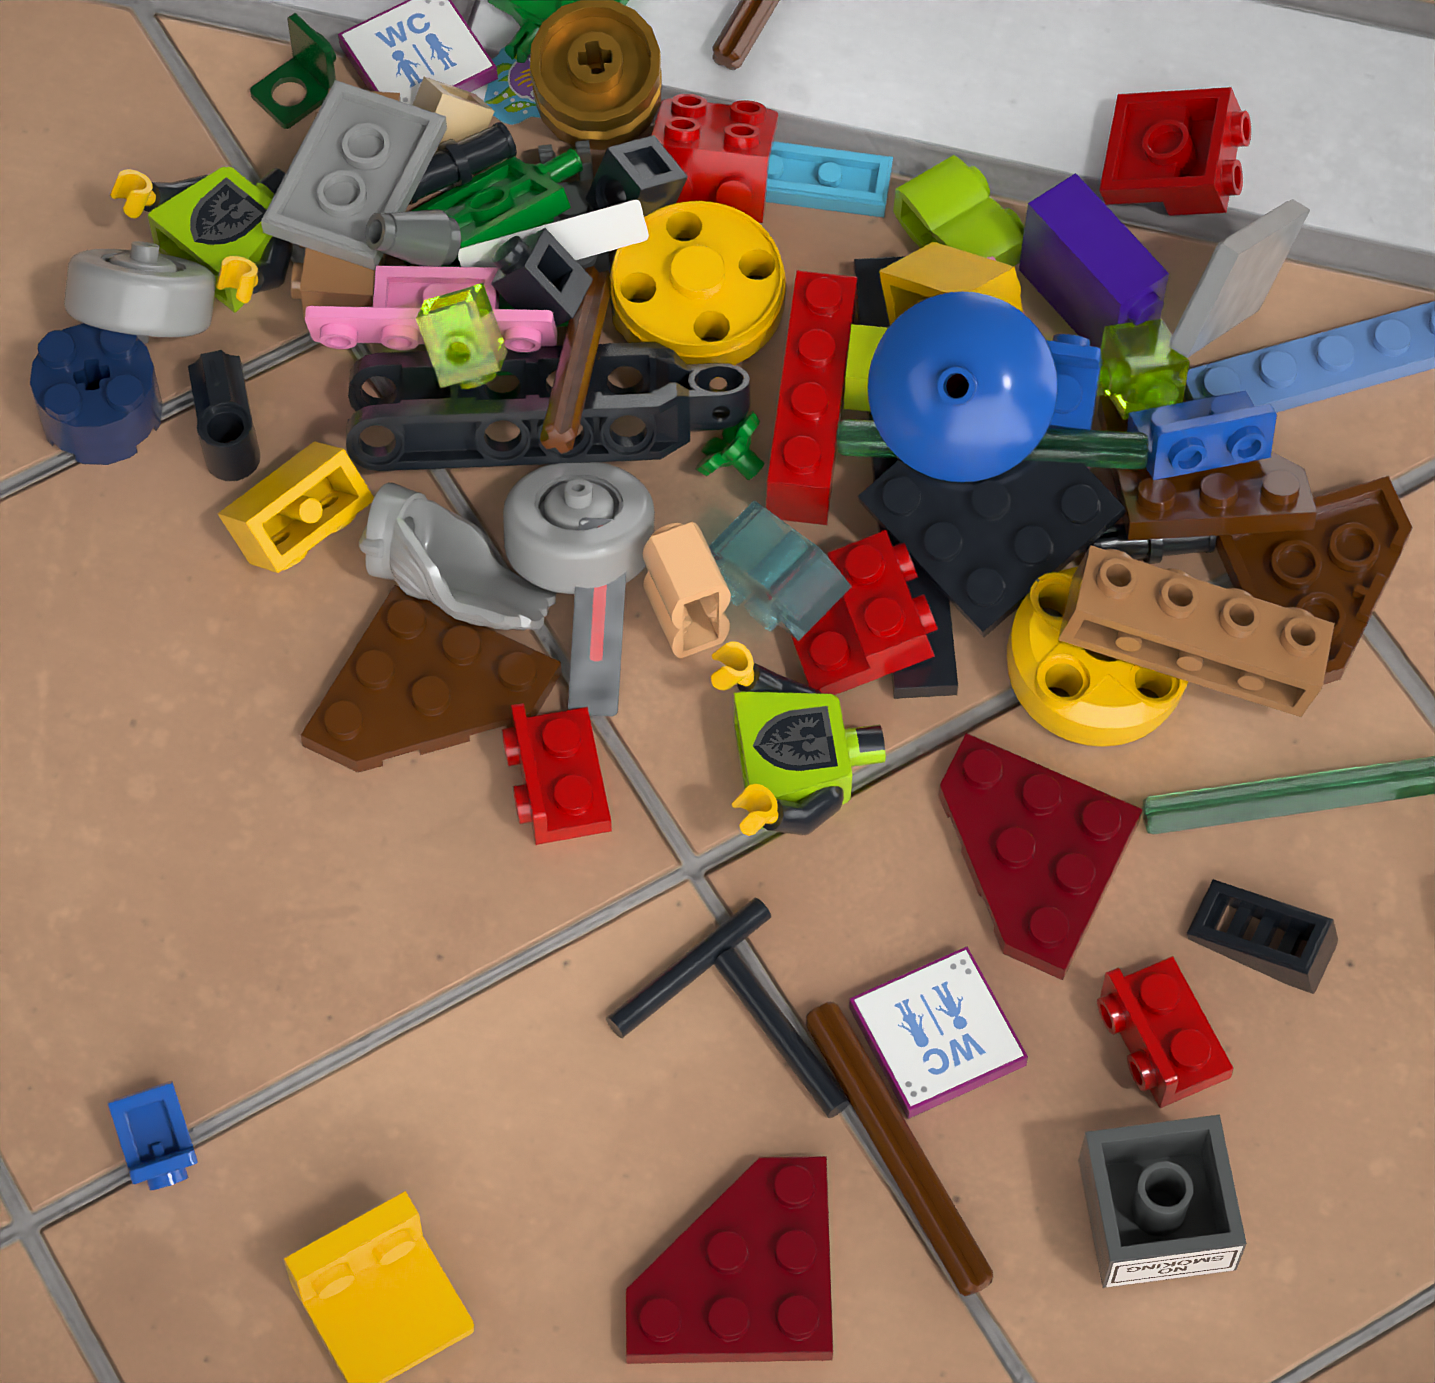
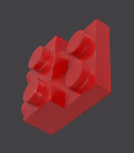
M1232 87L1118 94L1099 188L1105 204L1163 202L1169 216L1227 213L1229 196L1240 195L1243 187L1242 166L1240 161L1236 159L1238 147H1247L1251 141L1249 113L1246 110L1241 111Z
M886 530L828 552L831 565L774 587L809 687L821 691L822 694L837 695L935 657L927 634L938 630L925 595L922 594L913 598L907 581L918 578L905 542L893 546Z

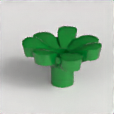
M750 411L746 418L736 426L723 429V439L713 437L704 445L701 452L706 456L697 464L695 469L707 477L718 468L733 465L747 480L752 479L760 472L765 463L749 448L752 434L760 424V420L754 411Z

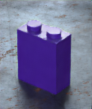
M1076 173L1029 202L1019 271L1078 336L1089 339L1091 341L1090 346L1101 349V361L1108 369H1111L1126 358L1135 360L1147 353L1158 338L1157 332L1161 312L1164 307V297L1169 277L1167 270Z

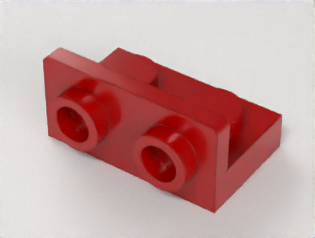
M524 703L511 705L513 727L504 728L501 731L508 767L520 765L523 784L513 786L519 824L531 822L536 845L611 832V816L588 707L526 717Z
M1173 956L1125 977L1119 968L1105 973L1101 994L1097 999L1100 1016L1112 1035L1120 1033L1131 1053L1127 1055V1063L1136 1085L1143 1092L1150 1090L1159 1108H1163L1231 1078L1234 1068Z

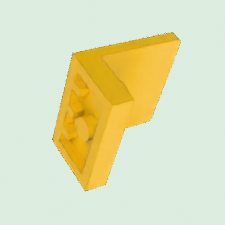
M406 1191L284 1258L292 1288L347 1383H386L469 1336L475 1330L471 1316L423 1237L419 1213Z

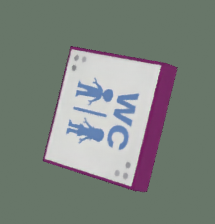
M407 0L338 34L340 47L369 91L400 93L401 102L413 105L424 76L468 92H472L498 79L496 65L451 0Z
M968 946L856 995L849 1000V1009L908 1119L1027 1066L1028 1056Z

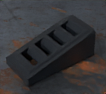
M1214 879L1187 932L1188 940L1284 984L1312 994L1316 992L1338 943L1333 919ZM1227 906H1231L1237 909L1227 932L1216 930ZM1252 917H1255L1261 921L1252 940L1243 939ZM1277 928L1285 931V934L1278 949L1275 950L1269 948V945ZM1303 939L1307 941V944L1299 958L1295 954Z

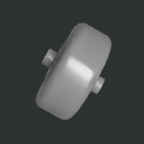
M136 241L132 242L131 250L92 249L72 256L68 263L64 306L71 317L84 324L104 330L137 335L144 344L149 342V336H193L206 331L211 325L216 279L214 274L201 264L179 257L159 254V245Z
M558 463L540 467L522 477L512 487L505 500L503 523L506 556L512 567L524 579L538 587L553 592L575 594V586L583 588L604 586L615 581L625 572L627 583L646 567L643 560V549L651 535L655 532V511L652 497L639 479L629 472L607 463ZM584 517L614 519L598 528L578 530L579 521ZM581 521L580 523L583 525L588 521Z

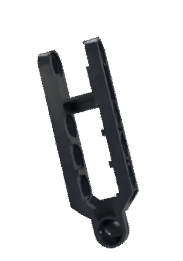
M656 342L599 344L580 421L583 429L575 437L573 449L561 454L556 448L546 450L541 444L540 435L552 387L546 379L552 372L557 370L563 345L541 346L539 350L534 352H516L508 348H482L472 351L432 350L374 353L365 355L356 361L350 370L348 398L351 407L356 412L347 421L346 449L349 457L357 465L374 471L661 460L689 443L690 431L723 430L734 427L742 422L750 408V377L747 371L732 364H686L674 350ZM623 366L633 367L642 374L639 383L628 388L613 385L608 380V376L613 370ZM505 371L515 375L520 383L510 392L499 393L489 389L485 381L491 374ZM381 376L392 380L396 385V390L388 397L377 398L368 395L363 390L362 385L371 377ZM721 377L725 379L727 385L723 389H714L709 385L711 380ZM626 415L636 416L645 423L644 429L639 434L630 437L616 434L610 426L614 420ZM504 420L516 424L520 429V433L511 441L499 442L491 439L485 430L493 422ZM377 425L390 429L395 438L386 446L374 447L366 444L360 438V434L364 429Z

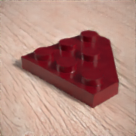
M966 733L940 783L939 799L947 818H951L962 845L961 853L979 896H983L994 923V933L1003 954L1064 980L1140 822L1143 809Z
M827 1156L759 1157L626 1288L627 1364L832 1361L833 1329Z

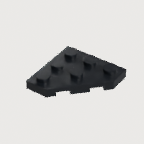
M899 459L858 495L862 506L887 531L897 544L905 542L911 559L983 638L1019 608L1036 579L1047 573L1061 571L1126 514L1125 507L1087 466L1080 462L1023 460L1012 469L989 479L973 482H951L927 476Z

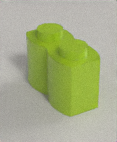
M952 155L896 188L893 212L903 229L920 248L931 242H937L985 258L993 256L996 261L1011 266L1020 263L1024 225L1012 209H1004L994 199L989 197L990 188L988 182L977 167L973 165L968 167L960 158Z

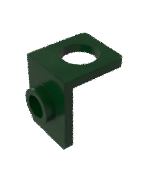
M293 13L287 18L293 58L250 89L251 98L284 129L291 128L319 108L328 94V88H331L336 80L334 68L336 54L334 49L322 34L312 29L297 13ZM294 82L302 85L307 93L299 104L283 106L273 99L274 90L283 83Z

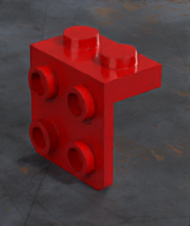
M679 94L673 98L662 100L651 136L654 135L688 176L676 203L705 201L724 204L744 212L758 223H763L769 160L778 125V112L766 109L763 104L755 101L741 100L731 105L711 103L695 94Z

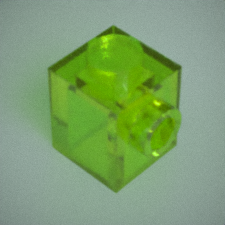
M481 283L424 300L416 321L440 387L459 383L462 389H470L493 380L496 377L495 372L500 371L507 355V349L484 284Z
M1162 319L1148 320L1137 326L1133 323H1124L1104 327L1099 386L1102 393L1110 397L1123 420L1129 418L1130 412L1183 402L1190 361L1169 347L1172 334Z

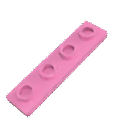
M376 266L373 307L308 306L305 310V322L312 340L334 349H349L355 347L357 343H382L385 347L395 350H411L416 348L418 344H443L445 347L455 351H472L479 348L480 345H503L516 352H534L539 350L541 346L557 345V329L552 311L499 309L500 293L491 285L498 268Z

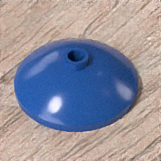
M950 292L936 295L906 310L891 324L881 338L874 352L868 375V400L871 414L887 446L897 457L913 469L927 476L951 482H973L989 479L1021 463L1033 452L1045 436L1055 412L1058 396V377L1051 349L1038 327L1013 305L999 298L976 292ZM955 374L964 375L969 383L967 393L959 399L951 397L946 389L948 379Z

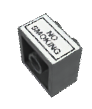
M1220 1114L1085 1132L1078 1162L1102 1288L1237 1270L1247 1243Z

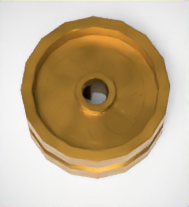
M579 0L560 7L542 23L531 44L530 74L533 83L534 100L542 122L558 139L575 146V142L589 140L590 150H607L608 147L633 141L650 127L661 105V52L652 27L636 10L614 0Z

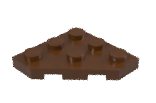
M1161 392L1099 395L1097 414L1118 501L1125 507L1126 514L1122 518L1128 541L1314 530L1317 510L1305 469L1271 451V458L1153 480L1127 432L1129 413L1180 402Z
M1389 476L1314 497L1317 510L1314 530L1216 536V549L1234 588L1244 590L1254 598L1285 608L1295 607L1304 609L1314 617L1335 623L1323 685L1341 680L1409 540L1413 528Z
M394 585L301 733L302 746L359 773L383 766L382 760L419 750L420 755L466 743L470 741V735L502 726L506 728L513 727L511 705L524 703L526 717L537 716L562 674L561 662L485 626H478L454 619L431 601L409 596L399 586Z

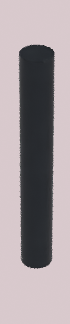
M756 897L606 1017V1021L613 1032L620 1038H624L714 965V961L719 955L731 948H735L771 918V913L766 905Z
M731 948L719 955L714 961V966L826 1116L832 1118L841 1113L849 1105V1100L738 952Z

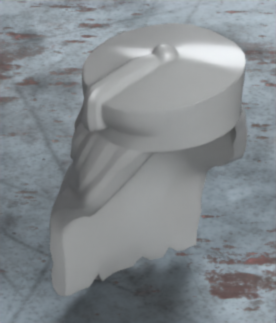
M395 483L384 484L375 495L370 508L367 526L364 528L359 541L360 550L366 554V569L369 575L395 580L401 590L407 595L418 599L430 600L454 619L470 624L487 626L494 629H516L523 631L539 630L543 626L544 616H547L548 608L556 603L557 592L538 587L501 566L495 558L490 541L483 530L436 502L428 500L424 494Z

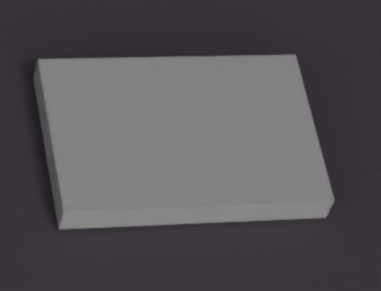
M335 80L261 220L263 233L376 270V266H378L384 253L371 250L368 247L365 239L367 222L374 213L385 214L406 211L447 130L446 116Z
M1294 199L1286 201L1219 242L1169 341L1171 343L1169 347L1188 358L1258 312L1310 209Z

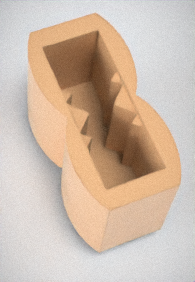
M690 522L684 525L672 523L659 528L651 535L643 549V560L648 568L643 587L673 653L678 658H684L722 644L730 630V622L725 610L729 605L731 594L696 523Z

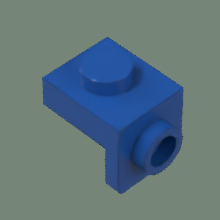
M173 1081L108 1101L132 1184L147 1181L151 1191L189 1178L186 1167L197 1164L198 1160Z

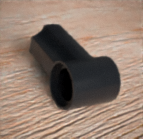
M222 350L203 353L195 363L188 365L197 416V432L209 472L216 478L224 481H239L250 476L260 463V449L252 420L240 356L229 355ZM228 440H234L229 443H223Z

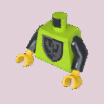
M221 167L210 175L206 174L175 182H151L145 174L132 169L120 171L110 196L113 199H126L123 207L124 213L128 217L135 219L140 217L143 210L150 212L148 219L154 244L160 246L159 252L190 260L208 268L216 279L215 298L234 313L251 300L252 294L278 288L285 282L293 244L292 242L263 233L261 220L286 174L278 168L272 169L255 185L232 167Z
M728 642L712 653L713 660L720 661L726 665L711 674L713 687L718 690H727L737 684L738 689L741 691L734 693L733 723L744 791L731 803L733 808H743L749 813L739 824L740 830L744 835L748 836L755 835L762 828L797 835L810 834L837 813L843 804L851 800V767L885 763V743L881 725L844 729L840 701L837 696L822 694L817 689L754 663L750 651L739 642Z

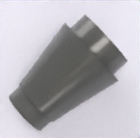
M440 209L385 214L374 213L367 222L365 239L371 250L380 251L417 266L441 267L450 265L456 259L461 245V231L458 222L454 218L448 217Z

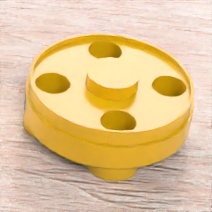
M689 201L676 203L660 208L645 216L644 219L649 234L648 239L640 243L618 248L611 267L610 304L612 322L616 330L624 336L628 343L656 342L670 348L686 364L726 363L736 366V364L758 352L774 335L782 319L785 307L786 276L778 247L770 234L760 223L744 212L714 202ZM678 238H690V239H692V240H689V241H679V240H676V239H678ZM762 276L765 278L762 280H753L748 277ZM642 298L648 301L643 303H634L630 300ZM707 337H716L721 340L715 342H706L701 339Z
M1078 567L1042 575L1036 579L1030 592L1020 604L1007 643L1008 675L1014 693L1023 708L1037 723L1048 731L1066 740L1083 745L1101 747L1122 745L1136 741L1154 731L1175 710L1184 694L1188 681L1058 640L1072 577ZM1042 608L1055 609L1063 616H1051L1044 612ZM1048 688H1061L1067 691L1071 697L1057 696ZM1138 688L1150 689L1159 698L1147 697L1141 694Z

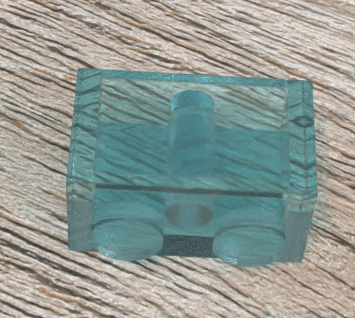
M755 500L709 545V549L730 591V601L738 607L746 600L747 602L744 604L745 609L766 630L772 632L779 625L798 641L852 587L818 546Z

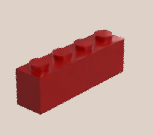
M796 270L767 479V519L820 525L828 524L845 393L851 324H854L857 277Z

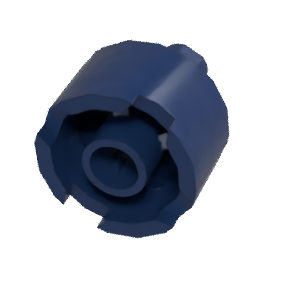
M84 323L63 330L48 332L38 343V354L32 362L30 386L47 441L52 446L55 443L61 450L73 454L77 462L89 465H109L131 458L138 453L136 446L149 436L153 428L155 431L158 430L161 424L163 405L155 368L147 346L137 335L104 330Z

